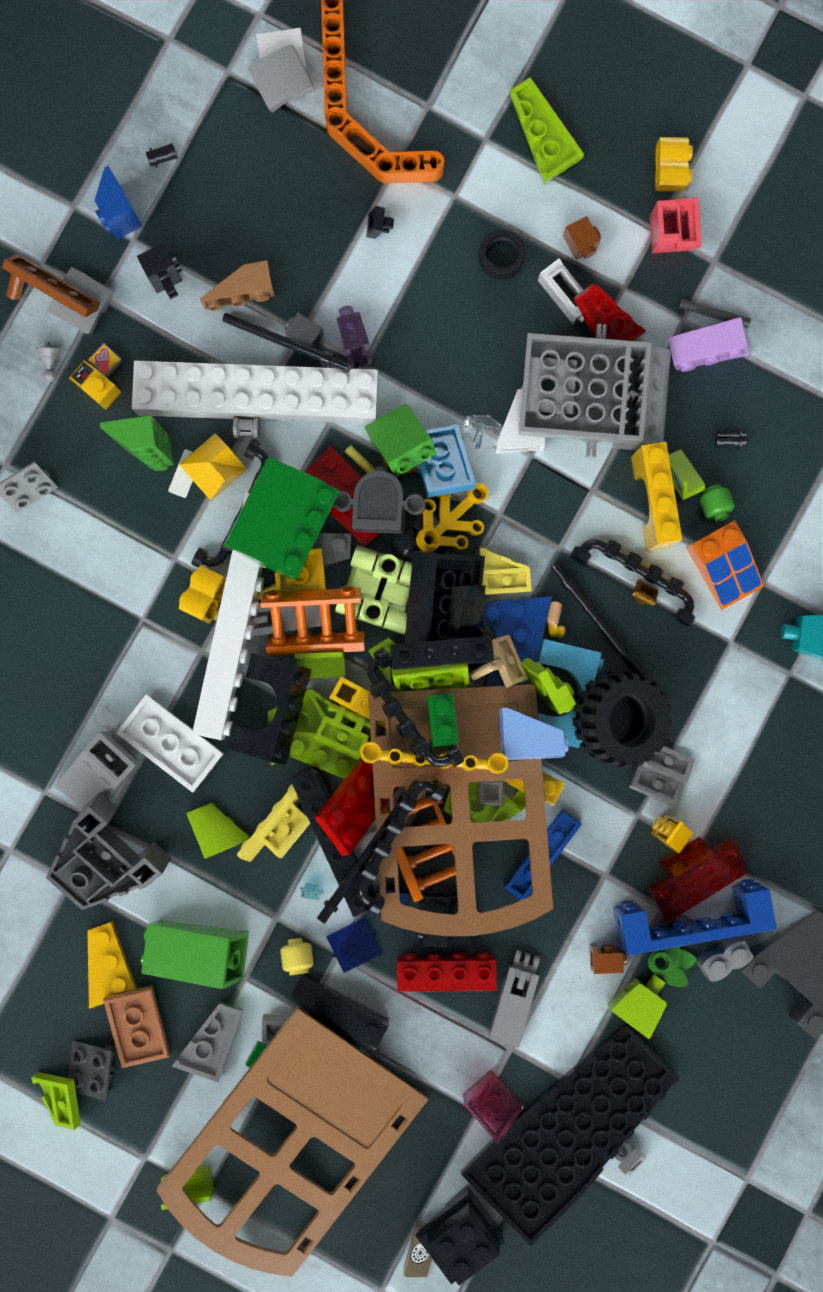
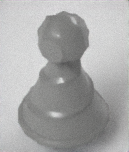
M45 342V347H38L36 350L46 369L43 373V378L48 382H52L56 379V373L52 368L60 348L50 347V342Z

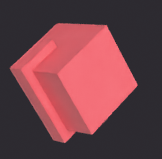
M698 197L656 202L650 214L652 253L700 249L702 241Z

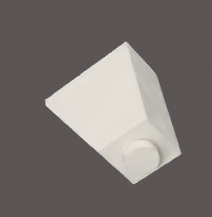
M523 386L516 392L497 441L495 453L543 451L545 447V437L518 435Z

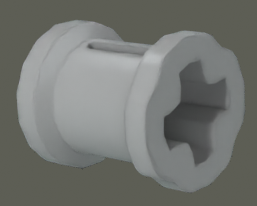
M234 417V438L238 439L239 436H248L259 439V417H255L254 420Z

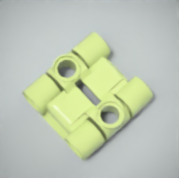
M357 545L351 561L352 571L347 586L361 588L360 603H354L355 619L404 635L406 631L412 563L408 561L403 562L404 560L396 558L391 554L378 553V551ZM385 561H392L395 563L396 568L388 573L383 571L382 565ZM381 578H383L387 582L381 600L378 601L375 600ZM389 602L403 606V608L389 604ZM337 604L335 612L345 615L344 604ZM372 606L378 607L381 611L379 617L370 619L367 616L368 608Z

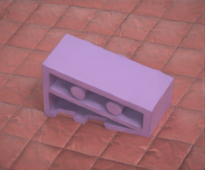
M741 317L668 338L674 367L676 370H681V372L691 371L696 366L712 365L720 361L750 355Z

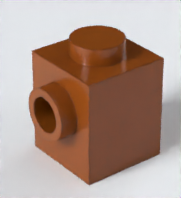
M587 216L566 226L563 237L576 260L582 257L587 259L597 252L601 235L598 228L592 226Z

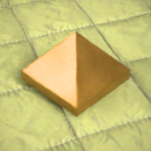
M637 580L632 595L638 605L654 606L659 591Z

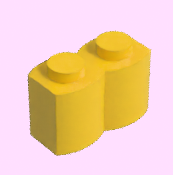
M660 137L658 139L655 150L656 191L684 192L688 184H691L693 171L689 169L688 161L692 159L693 146L689 145V138Z
M200 565L191 575L190 587L180 596L178 609L209 624L218 611L222 600L226 577Z

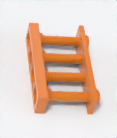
M344 586L341 589L283 592L280 590H269L263 592L260 605L261 608L270 607L274 633L273 636H268L266 645L267 656L365 651V631L359 632L356 630L354 603H360L361 588ZM329 604H344L346 632H332ZM305 605L320 606L322 633H308ZM295 606L297 635L283 634L280 607Z
M425 797L418 800L414 810L408 813L410 815L433 805L438 819L421 826L447 825L439 807L440 804H443L442 800L435 802ZM387 806L382 810V815L390 813ZM440 844L413 856L411 854L407 855L404 847L397 849V862L414 902L423 899L422 892L426 890V887L456 875L455 865L422 879L421 877L416 878L413 871L414 868H417V864L452 850L454 855L452 844Z

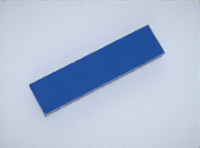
M563 809L559 811L547 827L550 866L582 825V823ZM529 853L504 885V888L520 900L528 897L532 892Z

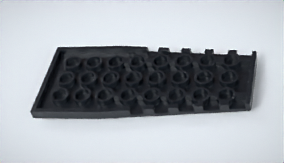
M625 1024L513 1118L461 1170V1175L531 1247L585 1193L604 1170L603 1166L610 1158L613 1159L617 1155L619 1147L626 1139L629 1140L633 1136L635 1128L643 1119L646 1120L649 1117L651 1109L659 1100L662 1101L665 1098L667 1090L674 1082H678L679 1078Z

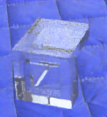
M489 415L467 416L461 436L473 449L495 448L503 426Z

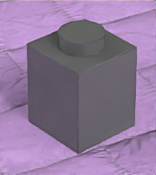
M297 313L294 318L291 317L284 328L287 338L314 349L324 335L321 326L300 313Z

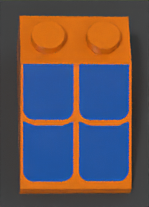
M735 520L686 547L721 610L764 587L748 543Z

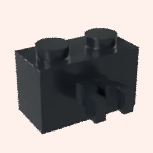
M162 243L137 255L156 293L165 290L170 300L179 296L174 285L182 282L179 273L183 270L172 249L167 251Z

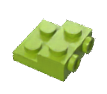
M528 657L521 661L531 684L536 685V693L544 704L559 715L567 713L574 708L576 702L572 696L575 693L567 682L563 683L558 676H554L552 671L548 667L544 668L539 661L534 662Z

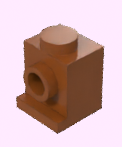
M590 944L592 972L594 974L624 973V965H627V953L616 948V945H602L601 949H598L595 944Z

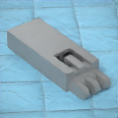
M259 605L257 615L252 616L251 625L254 626L252 637L274 634L273 625L259 626V623L269 622L268 616H258L271 614L270 607L261 608V605ZM305 605L307 629L322 627L320 606ZM295 606L280 607L283 633L297 631Z
M516 949L512 965L508 964L488 1036L491 1040L519 1048L539 979L537 968L540 956L535 955L532 964H530L531 953L525 952L523 961H520L521 950ZM515 977L519 978L516 988L522 990L521 996L511 993Z

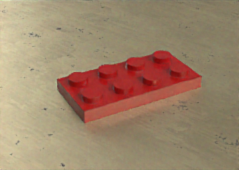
M331 446L305 471V473L322 480L339 491L347 492L352 498H354L355 488L362 478ZM332 506L329 513L363 547L367 548L380 534L356 532L352 529L353 508L347 512H340Z
M362 758L315 816L316 821L342 856L350 855L376 820L372 763H366ZM395 787L393 789V795L396 793L399 787ZM381 798V811L390 801L389 799Z

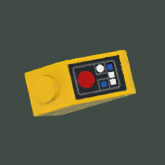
M85 360L69 377L71 381L105 410L121 393L109 379Z

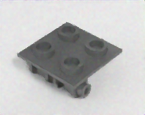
M75 1040L72 1041L68 1078L74 1080L76 1093L107 1101L109 1092L112 1091L111 1081L114 1073L111 1070L114 1069V1065L111 1063L114 1062V1055L116 1054L114 1045H104V1048Z

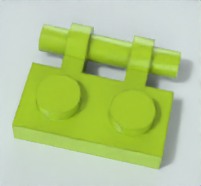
M331 702L327 711L335 714V718L332 719L324 716L314 740L359 760L360 750L369 738L361 730L365 728L370 731V720L367 717L347 710V707L343 705L339 706ZM342 718L356 724L354 729L340 723Z

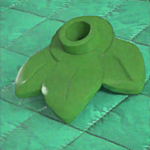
M679 946L652 952L648 958V967L654 974L662 975L667 984L674 987H684L688 985L684 971L691 968L697 959L688 951L681 950ZM658 958H661L664 962L661 968L656 965Z

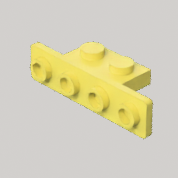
M292 784L281 801L273 806L272 812L268 817L259 823L255 833L242 844L241 850L237 853L240 859L251 862L264 845L277 857L282 858L308 827L310 822L307 815L297 806L300 800Z

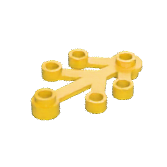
M476 483L475 489L468 490L467 497L451 512V494L437 496L440 499V523L435 527L433 524V512L436 509V504L432 499H425V503L430 505L431 510L429 511L425 508L422 513L423 529L419 531L416 537L418 547L422 551L428 552L435 551L439 546L453 547L456 551H462L467 548L468 539L463 535H459L456 538L440 535L446 530L469 532L472 536H478L484 531V524L480 520L468 522L457 521V519L473 504H480L488 498L489 492L487 487L482 483ZM473 491L478 493V499L473 495ZM474 524L478 526V532L473 529ZM425 537L430 538L431 544L425 542ZM457 540L463 542V547L458 546Z

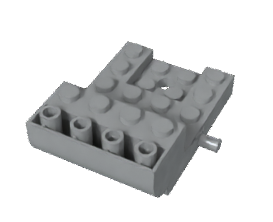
M602 324L596 325V338L528 333L518 435L582 440L587 442L585 457L588 458L590 456L591 458H596L597 443L611 442L613 443V449L638 450L641 445L664 442L671 351L663 347L652 346L651 342L606 339L607 325L605 324L602 326V334ZM545 379H550L554 382L555 388L552 391H545L541 387V382Z

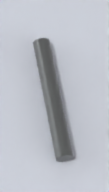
M681 299L679 304L680 309L722 321L741 317L743 327L747 328L751 321V318Z

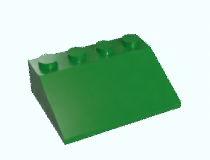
M267 457L224 546L287 579L297 580L340 491L316 477L276 459Z

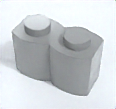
M736 936L725 938L716 948H710L701 952L697 956L696 962L704 976L713 982L725 978L732 969L746 966L754 956L746 942Z

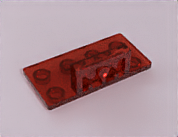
M697 837L686 844L680 853L673 852L658 862L668 877L652 886L649 891L666 922H670L747 874L749 869L733 838H729L711 850L700 837Z

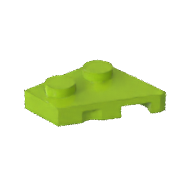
M41 1072L34 1074L31 1077L33 1084L39 1083L45 1095L41 1099L48 1108L54 1124L72 1130L79 1127L81 1122L74 1080Z

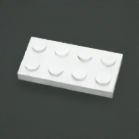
M148 694L143 697L116 732V734L191 792L196 791L224 754L204 737L192 734L193 729Z

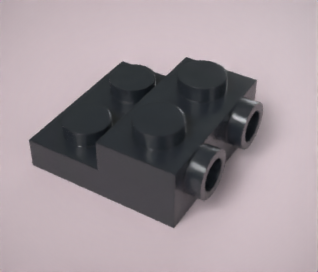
M424 894V900H419V910L454 915L458 912L457 895ZM418 932V940H423V946H472V936H440Z

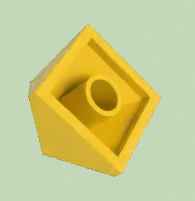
M216 433L179 464L211 501L247 470Z

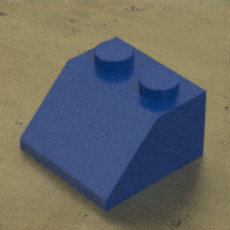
M109 165L106 166L94 200L99 208L95 213L108 234L113 232L118 240L142 227V224Z

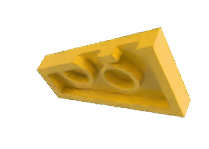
M113 921L88 930L89 1009L104 1004L103 999L105 996L137 989Z

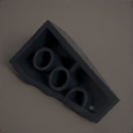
M302 974L291 995L310 1016L369 1057L376 1051L389 1025L388 1018L306 974Z

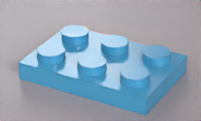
M458 424L427 429L426 432L431 437L437 452L435 456L419 464L427 497L475 489L476 482Z

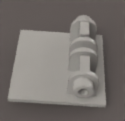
M34 461L0 482V496L18 512L43 496L48 495L57 489L58 486L50 479L51 475L46 469L42 470Z

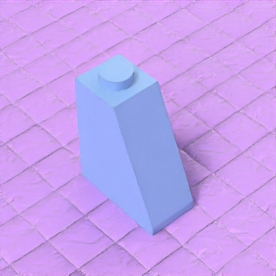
M501 708L499 710L501 753L508 760L561 758L565 756V752H568V738L564 737L563 730L509 708Z

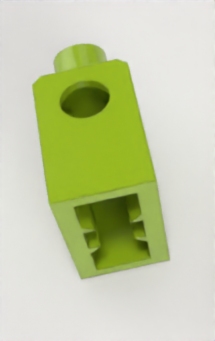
M656 974L652 975L646 985L639 979L634 978L607 1005L613 1013L650 1039L667 1006V1002L658 995L666 982Z

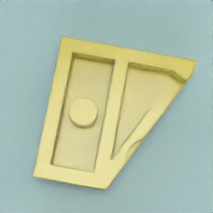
M480 548V556H485L482 583L483 595L532 592L529 566L514 562L505 556L490 552L488 549Z

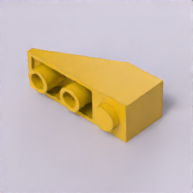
M341 676L329 698L370 719L368 697L370 691ZM376 721L377 724L385 727V721Z
M666 814L663 817L659 816L652 825L653 831L651 834L677 853L682 851L693 836L692 831L683 822Z

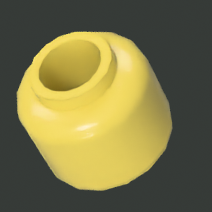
M302 938L288 940V945L283 946L280 950L282 968L284 971L289 972V976L309 973V969L314 965L312 946L310 943H303Z

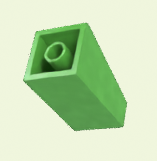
M160 920L149 923L144 933L145 949L141 957L142 974L219 989L227 988L242 981L244 978L249 931Z

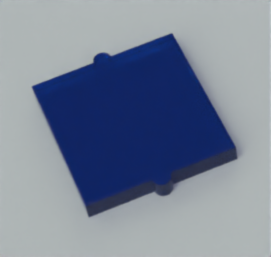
M365 917L326 936L333 950V957L337 958L343 973L382 955L375 940L376 934L372 933Z

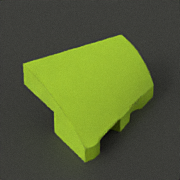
M209 803L186 813L204 859L250 839L249 834L234 824V821L225 816L214 803Z

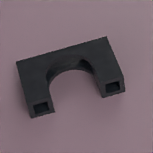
M251 654L246 677L265 682L273 688L277 696V711L272 722L262 730L232 725L226 748L271 763L286 765L290 755L293 736L297 729L300 710L303 706L304 695L310 680L311 669Z

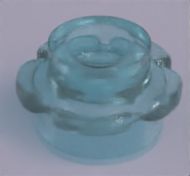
M305 883V887H300V890H302L301 897L320 900L321 893L324 891L319 889V884Z

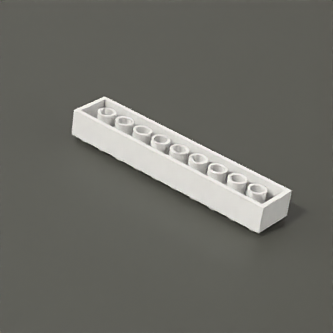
M134 361L132 410L139 416L219 419L239 417V419L251 420L259 417V420L353 424H370L377 420L378 370L351 369L347 373L337 368Z

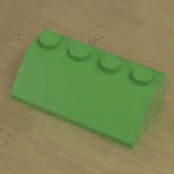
M151 415L100 423L102 430L141 462L153 468L154 471L167 470L168 466L174 465L171 437Z

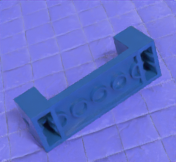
M753 879L741 880L739 885L732 886L737 915L730 912L721 914L720 918L717 919L700 917L696 919V922L688 924L687 921H678L672 923L671 927L663 928L662 925L649 927L646 911L632 900L619 902V906L613 907L619 944L627 955H634L775 930L777 926L770 889L761 885V883L754 882Z

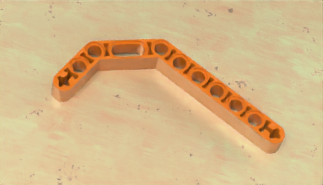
M321 0L324 106L328 134L382 183H416L440 180L444 174L445 163L441 153L438 151L389 152L347 113L344 0ZM330 5H336L335 8H329ZM331 28H337V29H338V30H336V31H329V29H331ZM332 51H338V52H339V53L336 54V55H331V54H330V52H332ZM333 74L340 75L338 78L330 77ZM334 97L341 98V100L337 102L331 101V99ZM335 120H339L342 122L339 125L331 124ZM352 136H357L374 152L366 155L348 139ZM411 164L415 166V168L413 170H407L404 168V166ZM384 165L391 167L388 171H383L380 168Z

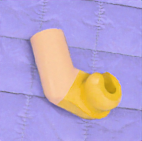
M559 602L550 603L547 622L551 637L561 639L564 637L566 628L563 625H558L562 610V604Z

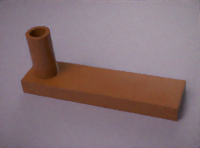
M16 254L4 259L2 268L11 273L6 292L8 298L20 300L24 283L26 282L83 317L98 311L99 301L22 255Z

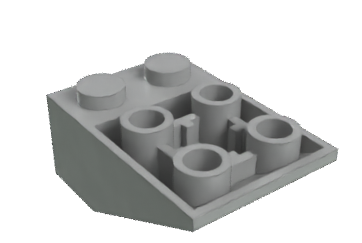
M107 731L99 732L83 749L56 786L82 809L99 792L110 800L142 763Z

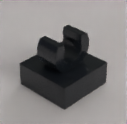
M375 206L369 212L366 237L376 239L382 232L389 233V229H393L394 219L384 217V207Z

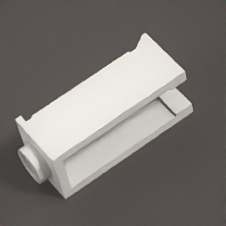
M559 258L540 273L538 281L573 325L579 320L582 323L585 319L578 306H574L553 279L559 274L575 296L583 291L582 287Z

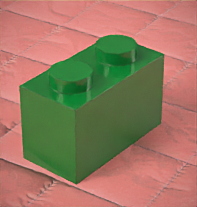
M453 694L428 696L426 698L431 749L447 748L452 745L457 746L459 743Z

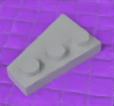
M319 533L312 549H323L324 567L351 559V534Z
M220 1001L173 1063L172 1067L219 1082L244 1009Z

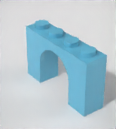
M543 639L537 661L541 665L561 669L569 673L577 684L579 695L581 691L587 690L585 685L590 680L595 681L596 674L601 673L604 659L600 658V652ZM577 698L576 704H579V698ZM574 708L564 715L555 717L538 713V721L563 730L564 737L568 738V746L579 748L582 741L577 740L575 736L577 726H573V718H576V711H573Z

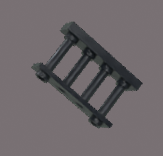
M491 636L390 645L392 685H394L392 668L394 671L468 664L469 678H471L470 672L488 662H494Z

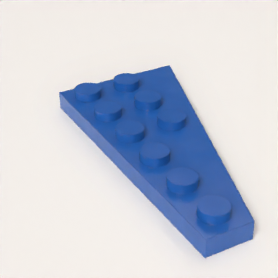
M552 596L480 603L481 625L491 626L495 630L496 638L510 635L520 661L528 657L537 662ZM499 670L490 672L489 676H487V687L505 686ZM528 678V680L516 685H528L531 682Z

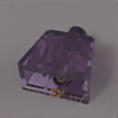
M352 306L340 308V317L336 320L347 362L352 364L351 369L372 364L370 345L360 312L354 313Z

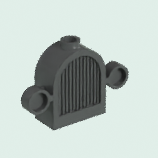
M376 467L375 471L366 474L360 479L355 488L354 498L347 492L340 491L333 506L340 512H347L353 508L352 529L356 532L404 534L406 511L412 515H420L424 512L426 503L418 494H412L407 497L405 488L390 473V468Z

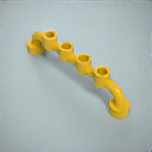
M374 742L365 743L360 750V756L366 763L382 760L388 761L392 765H397L400 762L413 763L417 767H422L425 764L431 765L425 758L423 763H418L413 753L401 752L399 749L381 750L379 745ZM393 752L398 753L399 760L393 761L390 758V754ZM442 753L441 755H436V756H438V757H443V756H445V754ZM494 753L488 759H477L473 755L463 757L464 762L457 766L463 767L466 771H472L475 768L489 769L494 774H500L508 768V759L502 753ZM467 759L473 760L474 766L472 768L466 765ZM450 764V765H448V766L440 767V768H441V769H447V768H449V767L452 766V765Z

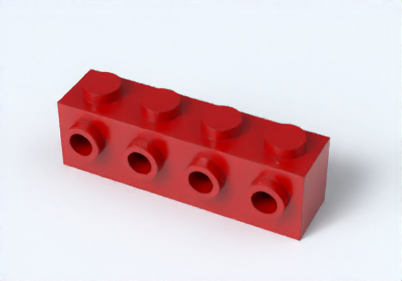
M438 952L427 953V956H417L416 953H403L402 957H397V992L497 991L495 956L490 955V952H476V956H466L464 952H453L451 956H441V953Z

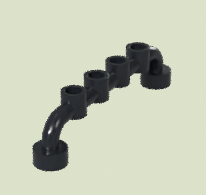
M251 439L244 456L251 460H254L256 456L260 459L261 466L253 479L248 493H250L267 457H269L260 448L261 443L254 439ZM242 505L221 545L219 553L215 557H208V551L199 547L192 559V565L196 567L200 565L218 566L225 561L229 553L232 554V549L224 546V543L242 509Z
M592 539L584 542L581 547L575 546L572 550L570 557L580 564L587 565L591 558L589 551L597 549L607 558L623 564L629 571L640 574L649 583L656 584L668 594L680 598L684 602L685 607L684 609L679 608L674 619L688 627H691L696 618L692 614L694 600L687 591L682 589L684 582L676 577H671L670 581L661 576L664 571L653 564L648 569L640 564L643 560L641 556L630 552L628 556L620 552L622 546L614 540H609L608 543H605L598 539Z
M383 647L373 653L375 658L369 662L367 667V676L371 682L368 689L375 699L381 696L386 704L382 705V709L389 719L395 716L399 721L396 729L401 737L409 736L414 742L410 745L413 754L417 758L424 756L431 765L436 767H445L450 764L453 767H457L463 763L464 758L455 745L445 749V756L438 757L433 753L427 740L424 737L422 738L411 718L407 717L399 701L392 696L386 683L376 673L379 666L385 669L392 665L389 653Z
M437 779L432 782L420 781L413 785L408 794L400 793L395 802V805L400 809L395 817L389 815L383 823V828L387 830L383 840L376 838L372 842L370 850L375 853L370 862L364 860L358 868V874L362 876L358 885V895L365 904V911L377 915L382 910L385 898L376 892L369 895L368 887L371 881H374L378 876L379 866L383 859L390 854L391 844L395 837L402 832L408 813L414 810L418 795L422 791H426V797L435 802L440 801L444 796L446 784Z

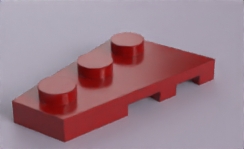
M592 283L574 297L594 338H596L597 324H602L601 334L603 324L607 325L606 339L634 341L646 332L642 326H639L632 320L628 313L616 305V302L597 284Z

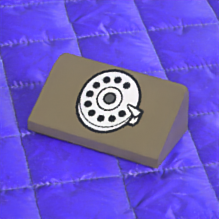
M420 1221L415 1223L403 1269V1276L405 1277L428 1276L432 1258L415 1236L427 1223Z

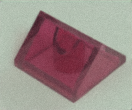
M492 1070L488 1071L463 1093L464 1106L497 1144L500 1143L523 1109V1106Z

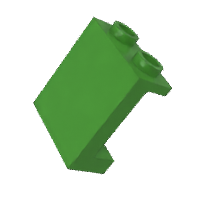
M406 403L364 427L371 443L378 449L395 477L406 473L437 454L431 437Z

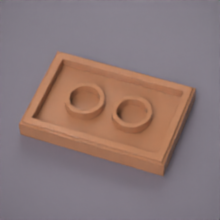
M153 985L104 997L103 1001L121 1068L170 1057L171 1052Z

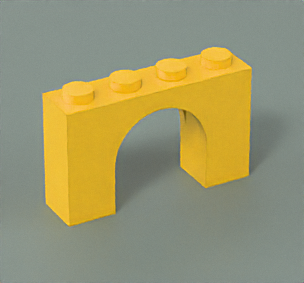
M660 442L641 445L631 456L634 479L644 480L648 495L649 521L642 527L646 551L668 548L682 541L667 443Z

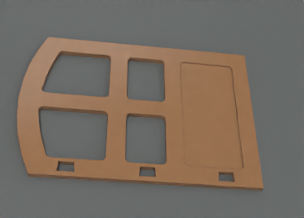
M535 684L513 685L508 688L505 686L390 692L399 701L407 717L411 718L416 725L417 731L422 738L424 737L429 745L430 736L426 698L433 695L453 694L459 743L456 747L463 757L473 755L477 759H488L494 753H501L499 710L501 708H509L538 720ZM368 693L371 742L378 744L380 749L384 751L399 749L401 752L413 753L410 745L414 742L409 736L402 738L396 729L399 721L395 716L389 719L382 709V705L386 704L381 696L375 699L371 693ZM376 721H385L386 736L377 737ZM436 748L431 750L435 755H441L447 748ZM393 752L390 754V758L393 761H398L399 754ZM423 756L420 758L415 757L418 763L424 762ZM467 759L466 765L472 768L474 766L473 760ZM541 759L508 760V768L500 774H494L489 769L475 768L472 771H466L463 767L453 766L441 769L429 764L417 767L413 763L405 762L392 765L388 761L382 760L372 763L376 833L394 808L393 789L400 786H410L414 779L418 782H432L437 779L449 785L452 822L450 824L404 827L402 832L395 837L391 844L390 854L383 859L379 866L380 895L385 898V903L381 910V921L424 934L474 936L514 928L553 910L545 811L546 800ZM517 779L523 781L526 818L524 820L473 823L470 820L468 784L470 782ZM381 798L390 800V813L382 815ZM526 839L529 845L532 894L513 904L479 913L476 909L473 843ZM434 844L453 845L458 912L456 914L429 912L400 903L397 849L399 847ZM385 877H394L395 893L386 894Z
M297 1007L158 1185L157 1192L177 1221L192 1236L212 1251L251 1269L292 1277L429 1099L416 1088ZM252 1098H258L296 1124L293 1131L273 1154L230 1127ZM399 1115H402L405 1119L396 1129L392 1124ZM312 1137L318 1138L354 1162L351 1169L331 1192L290 1167L291 1162ZM215 1146H221L260 1172L220 1224H215L207 1217L183 1188ZM352 1176L356 1177L358 1180L351 1189H348L345 1185ZM276 1184L281 1185L318 1210L287 1251L265 1248L235 1236ZM307 1237L311 1241L304 1250H301L298 1246Z

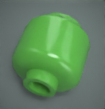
M721 484L713 485L703 490L699 502L704 516L707 519H715L716 522L730 518L729 513L735 509L730 490L727 487H722Z

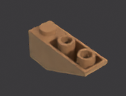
M267 260L242 265L200 298L204 309L216 311L226 305L242 306L247 301L256 300L257 302H264L269 300L270 297H274L272 278Z

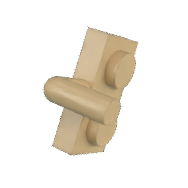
M510 635L492 640L494 662H488L470 672L471 678L476 680L490 672L499 670L506 688L528 680Z

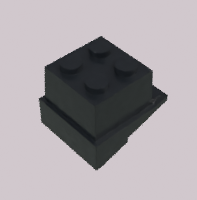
M468 1185L415 1234L452 1285L456 1281L459 1286L500 1256V1246L504 1244L503 1232Z

